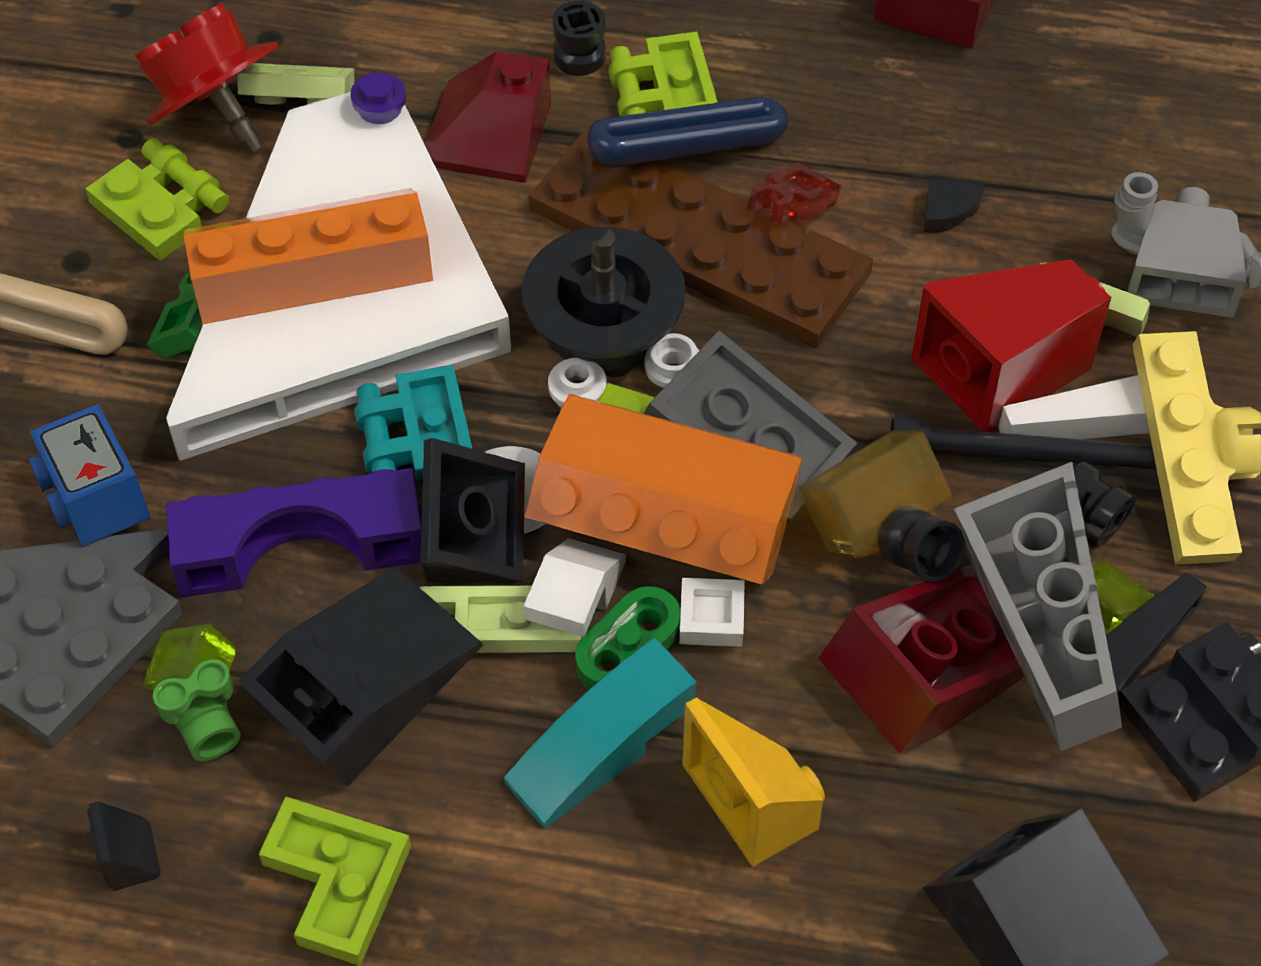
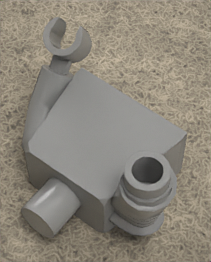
M1143 172L1129 174L1124 179L1123 185L1115 192L1114 202L1118 222L1114 224L1111 232L1118 246L1137 256L1127 292L1147 299L1152 306L1234 318L1246 283L1249 284V289L1261 287V253L1258 252L1247 234L1240 232L1237 215L1229 209L1209 207L1210 196L1205 190L1198 187L1183 188L1177 193L1175 202L1160 200L1155 203L1158 190L1157 181L1151 175Z

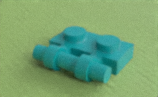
M453 364L396 374L398 394L381 396L378 385L373 383H366L358 387L356 391L358 404L354 409L358 429L365 434L367 446L363 450L362 455L367 473L370 474L381 469L396 471L400 466L413 464L417 483L423 482L424 440L435 438L472 449ZM404 421L407 436L390 439L388 427L391 423Z

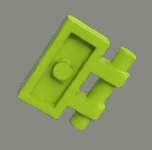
M697 31L646 38L645 54L631 56L629 49L625 46H618L610 51L611 65L609 66L608 73L612 87L619 90L620 99L618 100L617 108L620 116L718 102ZM653 80L655 89L640 91L639 84L642 81Z
M151 138L142 147V155L151 164L144 169H140L131 160L126 159L86 187L85 190L91 205L161 261L185 244V229L202 226L200 217L196 214L198 211L207 206L214 213H221L227 208L230 198L219 189V182L216 178L205 170H195L187 163L186 155L171 144L164 145L158 139ZM172 181L177 182L183 187L175 195L164 188Z

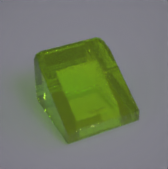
M1106 560L1093 567L1104 629L1107 633L1111 632L1155 597Z
M210 624L162 631L143 685L149 690H154L165 679H187L201 662L210 659L222 661L230 672L236 654V647Z

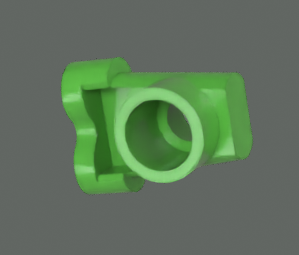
M216 659L203 661L195 668L189 678H168L161 681L155 687L153 700L160 718L166 723L175 724L195 760L209 761L221 757L232 750L240 740L241 733L227 707V699L233 693V683L228 667L222 661Z

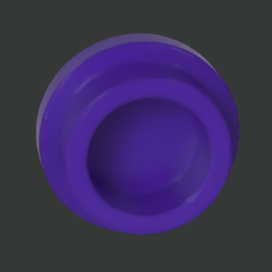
M388 73L367 74L353 84L350 92L353 108L362 119L373 124H385L393 121L399 116L406 102V90L403 82L396 76Z

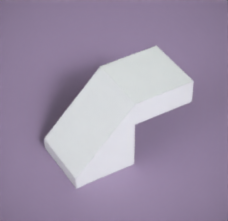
M570 538L566 539L545 555L523 606L524 619L585 637L596 608L606 611L625 565L626 555Z

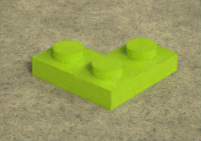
M285 797L260 850L259 857L262 866L317 883L294 933L297 945L361 966L408 856L411 843L410 837L407 834Z

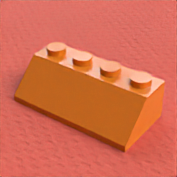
M412 188L185 229L184 232L191 281L202 324L433 281L428 233L418 194Z
M568 394L539 456L524 518L763 584L774 573L804 457Z

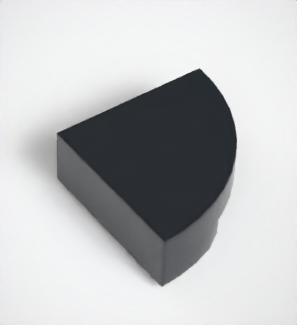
M930 178L924 232L946 231L952 228V224L968 216H973L981 205L985 184Z

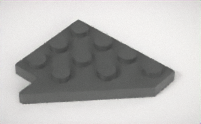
M158 529L107 536L83 547L79 540L0 551V710L52 748L67 735L183 614L179 600L143 577L169 551L167 532Z

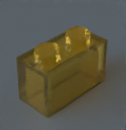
M894 430L798 487L827 551L851 554L854 558H863L880 550L878 534L882 522L893 510L900 506L911 505L935 516L934 507L953 496L924 431Z

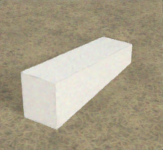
M1138 375L1003 406L998 425L1000 433L1070 439H1092L1149 433Z

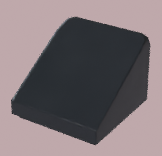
M100 801L89 804L90 809H87L97 862L109 888L112 887L116 891L157 879L161 871L151 825L148 820L140 815Z

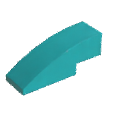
M654 637L621 662L558 718L504 777V784L537 822L546 829L646 755V742L685 714V703L696 698L697 681Z

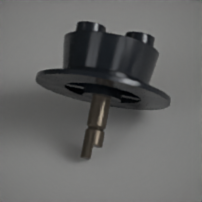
M591 227L567 233L553 240L538 252L525 272L522 284V300L530 323L548 341L553 351L557 352L565 360L579 358L595 362L603 369L606 376L620 377L628 373L632 365L643 360L647 350L666 336L675 326L684 307L685 281L675 258L667 249L652 238L624 228Z

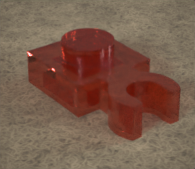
M797 162L766 175L764 183L754 185L747 209L751 212L759 208L772 210L769 222L773 224L785 223L789 215L806 219L835 206L841 185Z

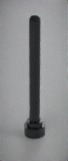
M894 412L891 419L889 433L890 460L914 462L916 456L926 457L928 451L1072 463L1087 461L1089 464L1156 469L1152 445L930 427L929 421L919 420L918 414Z

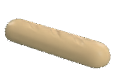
M0 273V329L98 355L116 352L125 342L128 330L126 318L114 304Z

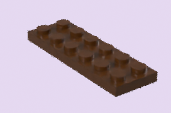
M590 127L583 131L529 195V211L571 231L591 227H617L636 231L652 238L667 249L675 258L683 273L685 286L816 349L872 272L873 258L664 161L624 167H608L600 164L594 159L588 148L587 137Z

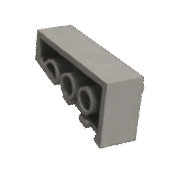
M1072 462L954 508L958 527L962 530L965 539L966 555L1060 752L1122 728L1117 690Z

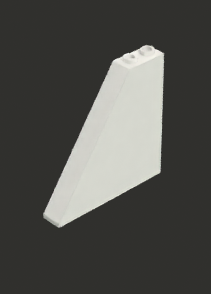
M350 92L289 110L246 218L412 188L418 194L428 233L433 281L203 324L166 417L179 461L357 403L356 391L358 387L366 383L378 385L382 395L397 390L396 374L453 364L454 370H458L511 352L509 316L405 104L399 116L385 124H373L362 119L352 106Z

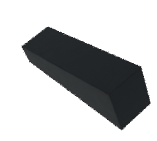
M1185 572L1106 635L1117 696H1119L1122 689L1134 683L1198 608L1207 585Z

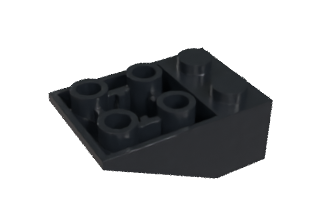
M395 566L286 632L238 682L348 787L477 653L483 644Z

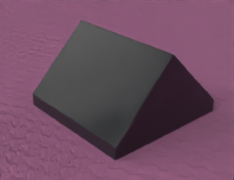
M435 438L424 440L420 563L428 583H518L523 581L525 463Z

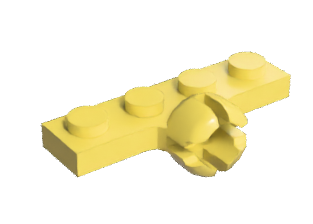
M1196 331L1139 334L1132 346L1175 565L1235 561L1242 554L1228 481L1253 479L1260 474L1261 434L1253 435V429L1261 428V412L1251 407L1223 408L1213 403L1209 395Z

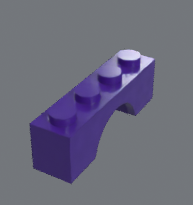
M412 468L396 471L381 469L368 475L340 479L318 478L305 484L276 488L262 486L253 488L248 492L213 497L198 495L185 501L166 503L170 565L181 598L243 589L250 570L264 554L276 546L298 539L313 538L336 543L351 552L365 571L420 563L421 525Z

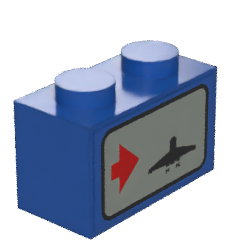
M99 404L30 431L38 455L28 458L36 480L42 492L54 488L55 491L45 496L60 529L71 524L82 547L151 518L136 474Z

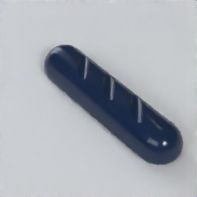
M753 97L605 118L591 125L587 144L594 159L608 167H624L761 146L776 141L785 132L788 124V113L783 106L774 100L764 97Z

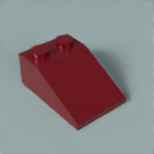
M971 564L957 569L944 580L935 582L927 580L853 608L818 658L899 754L940 736L1025 677Z

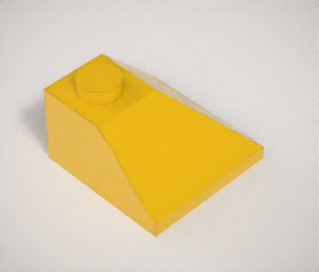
M697 697L685 703L682 765L752 867L819 830L825 794L817 776L808 766L800 768L786 748Z

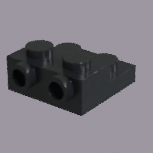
M1225 622L1178 648L1171 663L1120 691L1118 696L1120 709L1195 802L1261 764V644L1252 634L1243 632L1238 635L1230 624Z

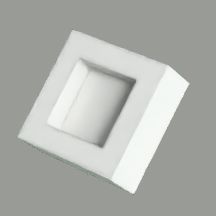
M682 578L680 644L742 647L745 580Z

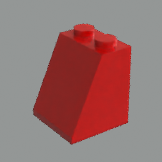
M1072 259L932 281L923 286L911 359L981 431L992 432L998 428L1003 406L1049 396L1092 369L1112 297L1095 277L1087 275Z

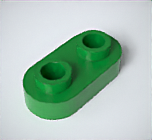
M657 587L637 588L623 597L585 634V637H582L576 647L575 663L577 677L585 688L590 690L611 672L599 670L597 667L600 664L609 662L618 666L654 637L666 650L676 641L680 632L681 611L673 595ZM644 622H653L659 627L655 630L647 631L640 628L639 625Z

